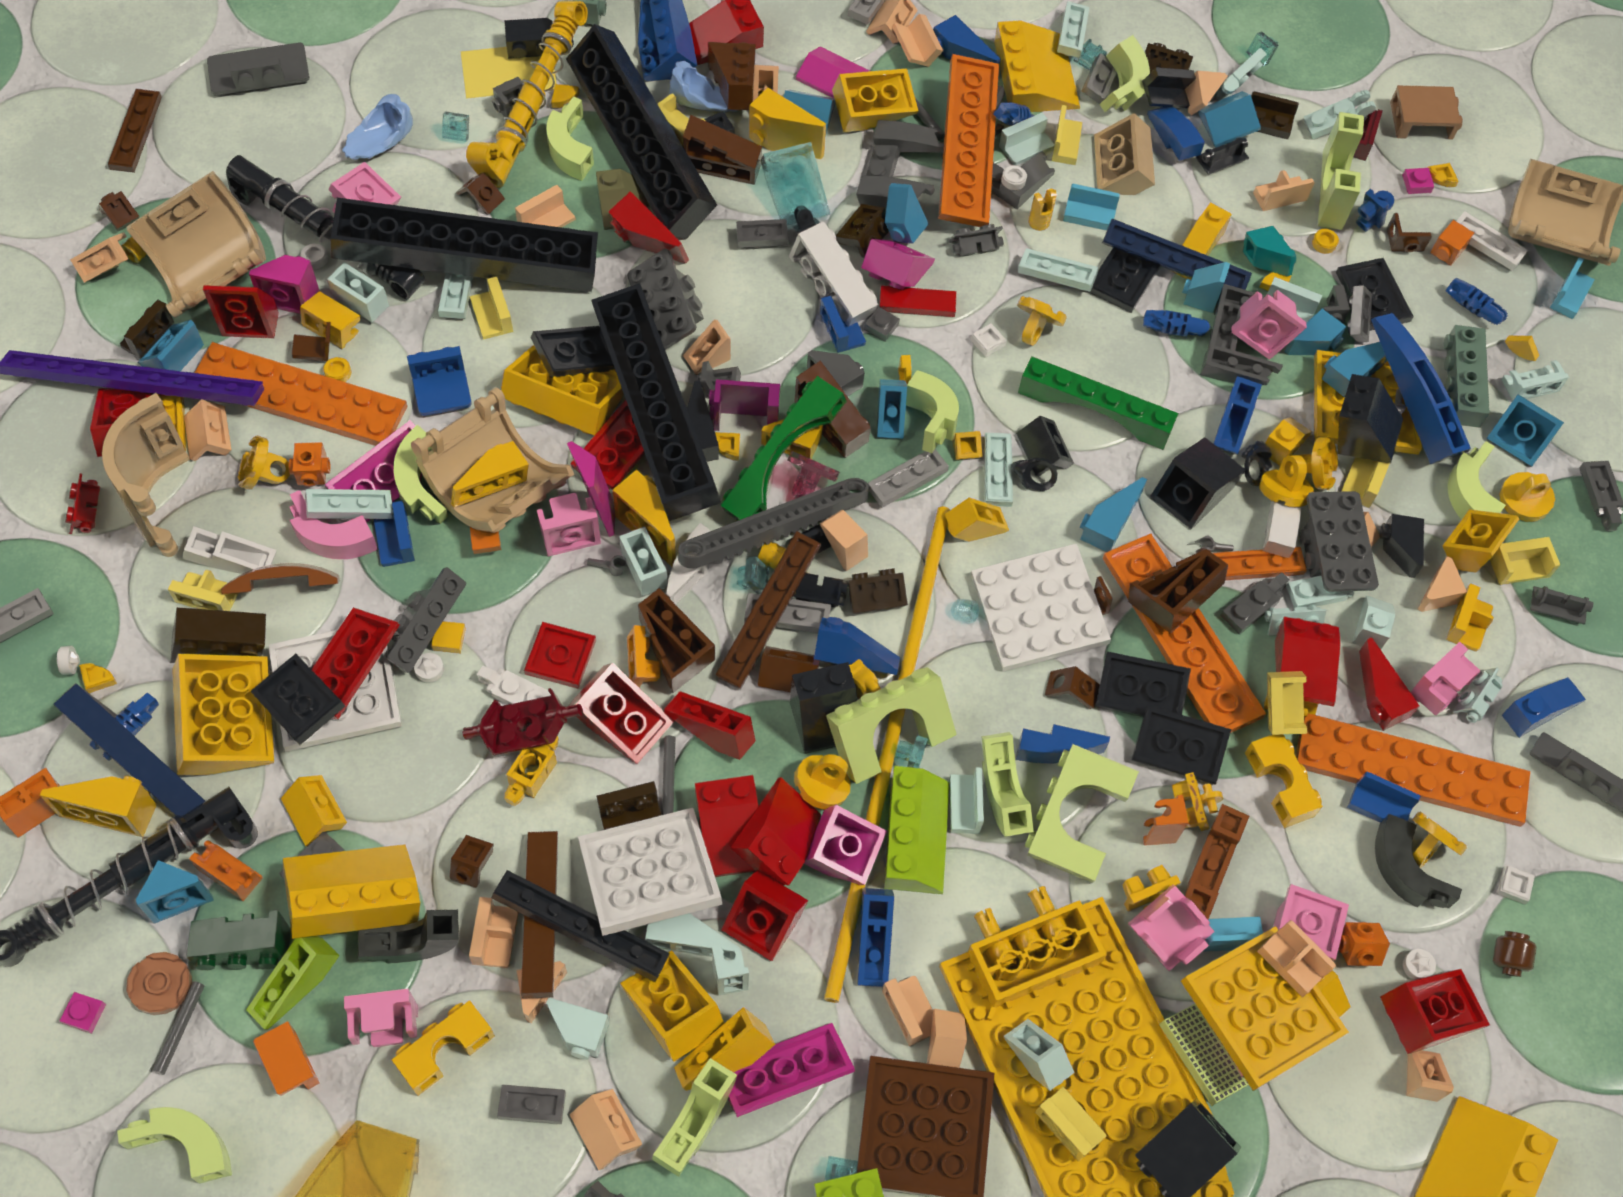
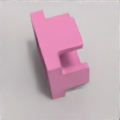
M363 162L331 183L328 189L335 199L338 197L391 205L398 204L401 196L366 162ZM335 203V205H334V207H333V209H332V211H333L334 213H335L336 203Z
M1279 290L1273 293V297L1267 294L1263 299L1262 294L1257 291L1241 305L1240 319L1231 327L1234 335L1270 360L1304 331L1307 326L1306 321L1297 315L1296 303Z
M576 493L551 498L549 502L553 518L546 520L543 510H537L538 521L548 557L601 544L598 516L591 497L585 498L587 510H581Z
M1461 642L1436 663L1411 691L1417 703H1422L1434 715L1442 712L1457 698V692L1465 685H1469L1480 673V669L1464 656L1468 648Z
M1173 884L1128 923L1168 971L1179 962L1185 965L1190 963L1209 946L1205 940L1214 933V930L1209 926L1210 922Z
M1290 884L1285 900L1277 910L1273 927L1276 926L1279 930L1288 921L1292 920L1334 962L1349 904Z
M409 989L344 996V1009L347 1012L348 1039L353 1045L360 1044L359 1024H361L363 1033H371V1045L373 1047L402 1044L404 1019L406 1021V1032L409 1037H417L416 1017H418V1005Z

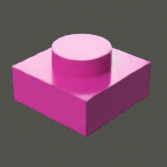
M1429 168L1405 169L1402 176L1408 194L1431 193L1433 191L1434 184Z
M74 992L60 1022L92 1034L106 1004L101 1000Z

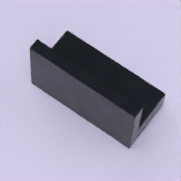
M1156 67L1142 81L1149 106L1188 108L1190 104L1185 89L1196 79L1194 70Z
M1038 416L1016 433L1028 459L1034 457L1044 458L1051 461L1055 466L1064 469L1074 464L1054 420ZM1037 465L1032 468L1037 477L1049 470L1045 465Z

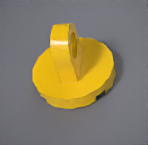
M1022 296L1017 303L1020 309L1031 314L1022 333V342L1031 346L1037 343L1047 322L1057 326H1064L1066 322V314L1058 311L1057 314L1053 313L1051 305L1040 300Z
M258 435L253 437L248 443L249 446H252L251 451H246L243 454L239 466V486L251 490L258 480L270 484L283 483L290 476L289 462L282 456L268 452L269 442L267 438ZM271 464H278L282 468V476L278 477L271 473Z
M1330 437L1317 438L1312 454L1300 455L1306 462L1307 473H1312L1314 485L1318 490H1329L1336 481L1335 477H1332V471H1336L1338 468V455L1336 445L1331 441Z
M1300 455L1285 457L1279 470L1266 471L1262 475L1259 485L1264 496L1273 502L1278 503V500L1284 501V505L1288 507L1307 505V495L1310 492H1314L1312 485L1305 479L1307 465L1304 458Z
M1518 472L1510 475L1503 483L1499 493L1500 501L1506 505L1504 507L1506 512L1510 515H1518L1520 517L1519 520L1525 522H1536L1545 518L1554 507V492L1547 475L1544 473Z
M811 755L803 759L794 772L795 787L798 786L801 791L800 796L813 807L825 810L834 805L840 806L850 793L851 782L847 774L848 764L837 755Z
M1421 811L1417 812L1412 820L1429 832L1413 853L1414 860L1420 868L1429 861L1442 843L1460 856L1467 849L1466 844L1461 841L1459 842L1458 838L1430 818L1427 819L1426 815Z

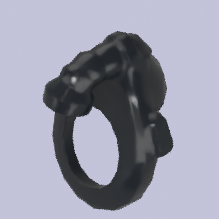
M1256 441L1254 444L1249 445L1241 455V457L1246 458L1244 468L1246 469L1244 472L1245 478L1250 485L1257 487L1260 485L1262 475L1272 468L1270 461L1272 453L1263 441ZM1252 460H1256L1260 468V473L1256 480L1251 478L1249 472Z
M1034 457L1018 460L1011 464V469L1021 478V483L1026 489L1031 488L1036 491L1049 490L1057 481L1058 473L1056 467L1047 459ZM1037 465L1047 466L1051 471L1050 480L1046 483L1035 482L1031 477L1033 467Z

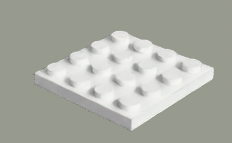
M1077 544L972 570L971 575L1003 672L1110 644L1111 638Z
M338 630L269 644L272 672L278 669L295 653L312 669ZM388 644L339 719H330L301 745L280 725L283 747L286 752L402 726L391 662L386 659V655L389 652Z
M693 808L578 836L602 936L722 905L721 894Z

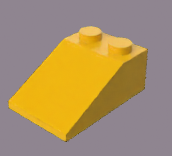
M907 68L839 74L832 88L843 132L868 130L876 127L878 120L896 121L917 114L919 111Z
M766 88L750 104L749 138L754 143L771 151L817 159L824 157L825 122L770 88Z
M636 469L613 489L615 516L631 531L645 526L659 556L672 567L676 559L675 537L656 484L648 475L643 476Z
M110 776L43 789L40 793L42 799L59 817L140 837L144 836L157 806L150 793L142 786V782L131 776H124L123 779Z
M671 950L668 952L670 954L656 982L635 973L620 984L658 1043L672 1061L675 1062L704 1042L724 1024L716 1002Z

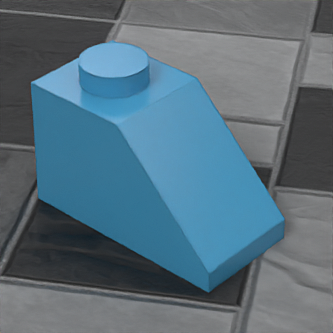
M891 183L889 186L885 224L895 242L913 244L928 225L912 185Z
M1322 308L1306 323L1307 328L1287 345L1284 352L1287 355H1315L1317 350L1329 351L1331 348L1336 350L1344 340L1342 334L1346 326Z
M880 379L877 437L904 438L907 384L905 380Z

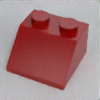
M757 870L744 882L721 930L770 961H773L798 923L809 900Z

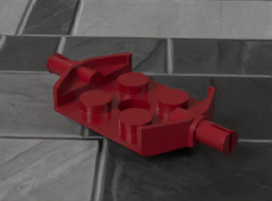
M548 688V692L551 695L504 706H501L497 700H494L481 719V723L472 727H464L462 733L465 740L481 737L487 749L494 756L552 744L564 723H567V718L582 716L583 708L580 703L566 707L563 706L554 691ZM532 723L527 727L526 731H522L527 724Z

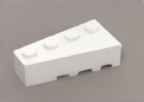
M823 221L798 234L789 258L793 263L798 261L802 265L801 272L806 278L812 277L815 281L816 291L820 295L832 297L841 319L848 327L870 317L878 306L877 298L863 282V276L860 271L855 270L850 262L847 251L842 249L836 241V235L833 230L828 228Z

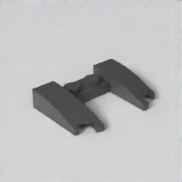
M878 120L873 136L875 146L866 175L861 176L856 193L859 204L887 208L888 191L891 183L912 185L917 199L922 193L931 196L935 191L934 185L893 178L900 152L943 153L944 143H938L937 137L941 136L940 131L913 123Z
M998 123L995 125V137L1002 132L1004 125ZM1042 151L1021 166L1027 173L1025 186L1019 190H1010L1001 182L1004 169L993 162L991 192L1015 209H1019L1054 175L1055 169L1049 168L1046 163L1047 156Z
M1227 284L1223 285L1214 311L1215 318L1208 349L1204 355L1201 376L1228 382H1234L1238 376L1267 385L1270 381L1267 377L1272 372L1278 374L1281 371L1283 364L1235 351L1238 337L1232 333L1231 327L1240 319L1241 305L1253 296L1254 292Z

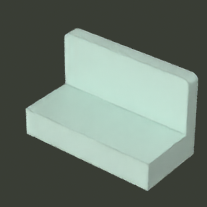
M1043 112L1002 130L999 147L1013 165L1016 166L1030 160L1042 151L1045 153L1054 149V143L1045 133L1048 119Z
M1274 277L1267 293L1273 297V293L1279 290L1296 303L1297 315L1306 323L1313 317L1322 298V295L1276 277Z
M976 767L974 775L950 774V833L980 834L984 822L982 767Z

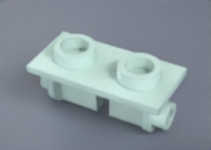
M1315 605L1294 607L1293 611H1290L1289 608H1270L1269 611L1265 612V620L1270 622L1268 636L1277 635L1284 616L1323 624L1327 610Z
M1499 668L1480 670V673L1471 682L1467 690L1459 696L1458 704L1454 708L1453 713L1464 712L1467 715L1466 719L1471 723L1482 720L1490 707L1483 698L1488 702H1493L1503 686L1502 679L1496 675Z

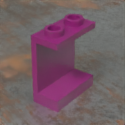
M716 379L715 390H710L709 414L711 420H714V431L720 430L721 413L767 416V425L777 422L779 417L780 384Z

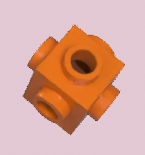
M294 443V456L289 459L290 475H294L298 485L312 487L318 484H325L326 474H330L331 464L323 443Z
M1345 922L1338 951L1342 953L1347 965L1382 966L1390 943L1380 923Z

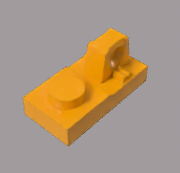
M634 625L627 636L629 679L640 688L643 682L658 681L660 678L659 661L645 659V653L649 651L650 639L646 637L645 626Z

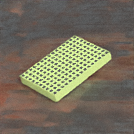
M1196 1004L1163 1020L1159 1024L1211 1106L1249 1086L1245 1078L1241 1077L1234 1061Z

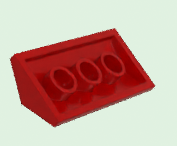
M626 400L583 448L596 457L608 489L611 490L618 486L645 454ZM573 460L570 463L571 467L579 473L577 466Z
M353 607L312 668V671L347 707L400 624ZM344 707L332 719H339L344 710L346 709V707Z

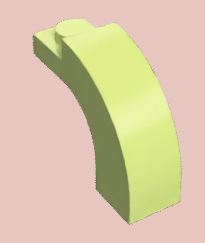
M1134 35L1120 42L1106 55L1118 74L1119 88L1099 104L1104 112L1112 107L1115 110L1122 107L1125 111L1145 93L1142 81L1150 74V68L1145 52Z
M573 96L568 105L565 104L561 113L552 110L546 128L551 158L558 168L569 176L583 181L594 165L593 148L574 140L570 136L584 117L582 100Z
M917 370L907 384L906 406L923 411L932 418L924 431L922 450L933 453L937 445H942L945 439L953 440L957 427L959 403L955 393L946 383L935 376Z
M416 425L402 440L395 455L394 478L403 503L412 514L421 506L419 510L428 520L432 521L435 519L441 524L448 517L446 508L422 487L420 483L421 470L416 463L417 457L411 448L412 441L426 436V432L419 425Z
M1485 441L1480 449L1474 447L1469 455L1463 452L1449 475V499L1455 512L1461 519H1463L1469 509L1501 513L1506 506L1487 493L1479 480V469L1495 447Z
M1010 732L981 736L984 761H982L984 780L990 806L1000 831L1005 837L1034 832L1031 803L1023 795L1018 780L1013 735Z
M711 1058L708 1060L693 1082L690 1095L680 1115L654 1152L653 1161L676 1176H680L692 1156L696 1155L715 1124L732 1091L737 1074Z
M172 1107L149 1109L150 1122L138 1120L127 1125L128 1128L117 1130L118 1142L126 1149L164 1140L181 1142L188 1153L191 1178L199 1184L232 1175L229 1154L222 1138L204 1120L189 1111Z

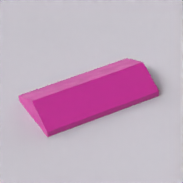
M820 46L808 53L796 75V80L834 98L832 88L839 74L869 72L870 70Z
M409 420L324 486L327 489L390 490L393 503L400 497L394 478L395 455L402 440L415 427L413 422Z
M573 441L568 442V448L588 495L591 497L592 503L609 537L615 535L616 516L614 501L595 456Z
M829 1023L775 1044L755 1063L733 1072L737 1074L728 1101L736 1117L853 1073L855 1068L833 1023Z

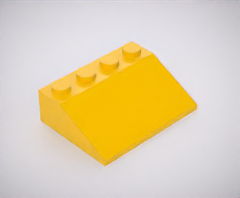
M1021 20L997 23L994 44L997 56L1001 58L999 67L1007 103L1012 102L1025 105L1030 109V112L1061 110L1062 105L1067 106L1066 110L1080 109L1069 57L1057 52L1060 33Z
M534 345L504 370L501 386L505 399L512 404L521 405L533 410L536 414L548 416L561 424L570 425L580 429L583 433L594 436L611 417L624 395L615 369L609 370V372L579 373L577 375L550 377Z
M178 654L172 669L177 775H211L273 764L274 747L271 714L264 707V717L262 721H259V711L262 704L250 692L269 676L267 656ZM237 706H243L242 711L248 712V714L238 715L235 713Z
M406 844L283 858L292 939L405 925L419 920L420 898L418 886Z
M1459 1096L1414 1197H1535L1558 1139L1526 1121Z

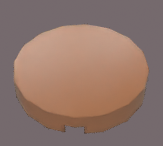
M167 952L152 953L132 968L127 978L126 991L131 1002L140 1011L150 1015L167 1014L177 1009L184 1002L192 985V975L187 964L177 955Z

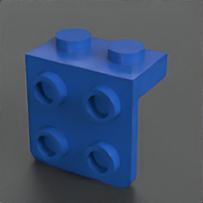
M460 346L445 347L430 352H418L407 356L420 415L427 416L459 410L472 405Z

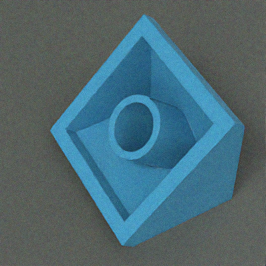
M791 89L785 90L784 98L826 123L827 134L835 107V99Z
M1243 91L1205 106L1198 111L1199 117L1215 148L1230 143L1238 137L1242 138L1261 130L1251 95Z
M192 320L171 325L137 363L143 367L181 371L204 346L195 323Z
M1518 394L1490 432L1487 439L1530 466H1533L1564 422Z
M159 860L136 898L137 905L154 924L214 901L212 894L197 875Z

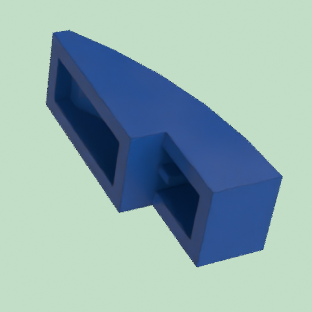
M1160 107L1147 112L1166 149L1172 148L1179 161L1201 155L1205 141L1184 114L1174 107Z
M1238 376L1235 379L1213 443L1219 449L1238 455L1262 384Z
M1053 724L1050 734L1023 728L1019 739L1016 760L1031 763H1059L1064 749L1070 751L1072 744L1099 755L1105 752L1110 736Z

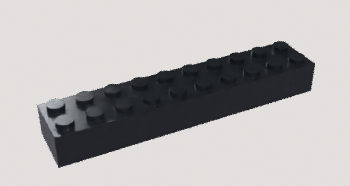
M594 24L566 60L656 217L674 236L687 239L714 210L717 203L616 33Z
M337 197L331 233V258L488 279L497 277L498 280L592 292L598 232Z
M638 283L592 299L591 302L668 520L672 521L720 504L721 501L641 284Z

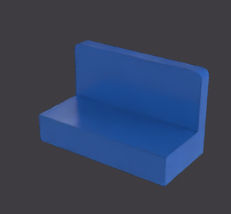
M832 297L821 298L820 314L837 353L864 346L866 340L858 322L848 327L841 319Z
M403 501L392 503L394 513L392 514V519H374L380 561L383 567L415 561L408 517Z
M1365 772L1356 783L1347 808L1380 823L1388 814L1408 821L1412 808L1419 802L1421 796L1377 775Z

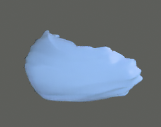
M686 61L676 62V67L672 71L670 81V94L673 93L676 96L677 103L706 111H738L727 108L720 93V87L715 86L711 79L699 74L697 69L693 68Z
M388 94L382 97L376 107L363 119L362 123L347 135L346 146L342 149L345 156L353 160L359 158L370 159L395 146L412 129L413 117L409 106L401 102L397 94Z

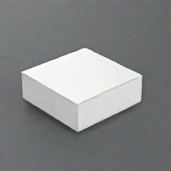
M992 323L973 333L970 338L971 342L985 357L1006 346L1007 342Z
M1506 865L1502 869L1497 894L1519 903L1527 904L1530 900L1535 875Z

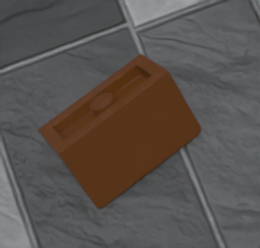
M766 646L762 654L758 686L791 693L792 675L819 669L820 660H815L812 654Z

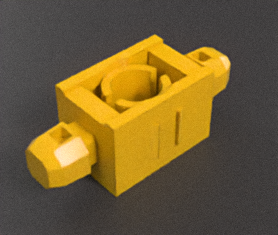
M558 736L552 744L521 751L506 774L509 786L505 792L504 799L507 803L516 806L523 800L525 794L532 798L536 796L557 764L554 751L559 743ZM536 760H538L539 768L534 772H528L526 778L525 769L530 765H536Z

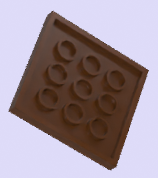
M870 1056L856 1173L877 1168L882 1190L929 1197H984L995 1073Z

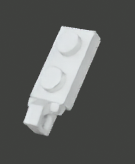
M482 666L477 673L478 681L488 686L486 691L491 693L493 698L507 705L551 695L547 689L501 668L496 672Z

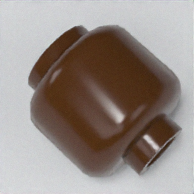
M1505 931L1504 935L1498 936L1495 940L1493 963L1503 968L1502 974L1521 977L1522 972H1529L1534 968L1536 944L1530 940V936L1527 934Z

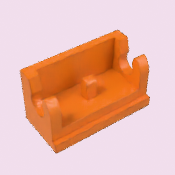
M46 767L0 796V816L18 838L56 814L40 796L43 789L60 786Z
M1177 795L1174 799H1162L1155 803V808L1166 807V810L1162 816L1145 821L1144 826H1152L1148 835L1143 837L1144 846L1177 842L1188 825L1183 795Z
M209 840L205 841L204 846L206 850L200 855L194 852L189 860L198 871L244 901L263 879L262 875L217 844Z

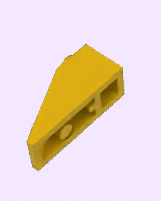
M1210 202L1198 218L1182 246L1209 256L1224 235L1232 214ZM1176 273L1185 279H1192L1182 274Z
M514 441L498 444L489 449L452 487L451 505L453 508L527 481L529 463Z
M743 1007L679 1062L674 1069L682 1088L688 1091L692 1089L693 1082L710 1058L730 1071L735 1072L755 1063L775 1045V1042L766 1024Z

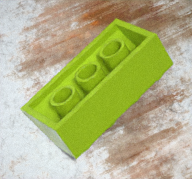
M894 766L891 780L884 889L943 895L950 782L923 768Z

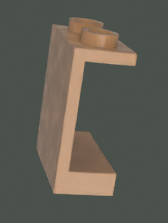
M1397 85L1390 101L1397 138H1407L1412 126H1446L1448 139L1453 140L1457 131L1461 129L1463 122L1462 116L1459 115V99L1455 96L1454 87Z

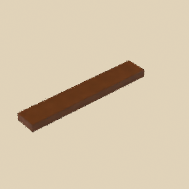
M796 531L716 673L717 678L741 690L818 553L821 543Z
M558 831L528 832L526 880L557 895ZM525 915L521 981L522 999L554 997L556 931Z

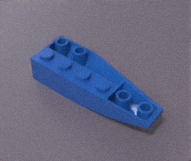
M682 0L640 1L638 48L643 78L646 81L671 80L672 71L676 67L677 61H686L693 68L697 66L692 33Z
M1393 313L1371 319L1429 463L1433 464L1462 455L1463 452H1469L1471 447L1452 401L1437 372L1412 335Z

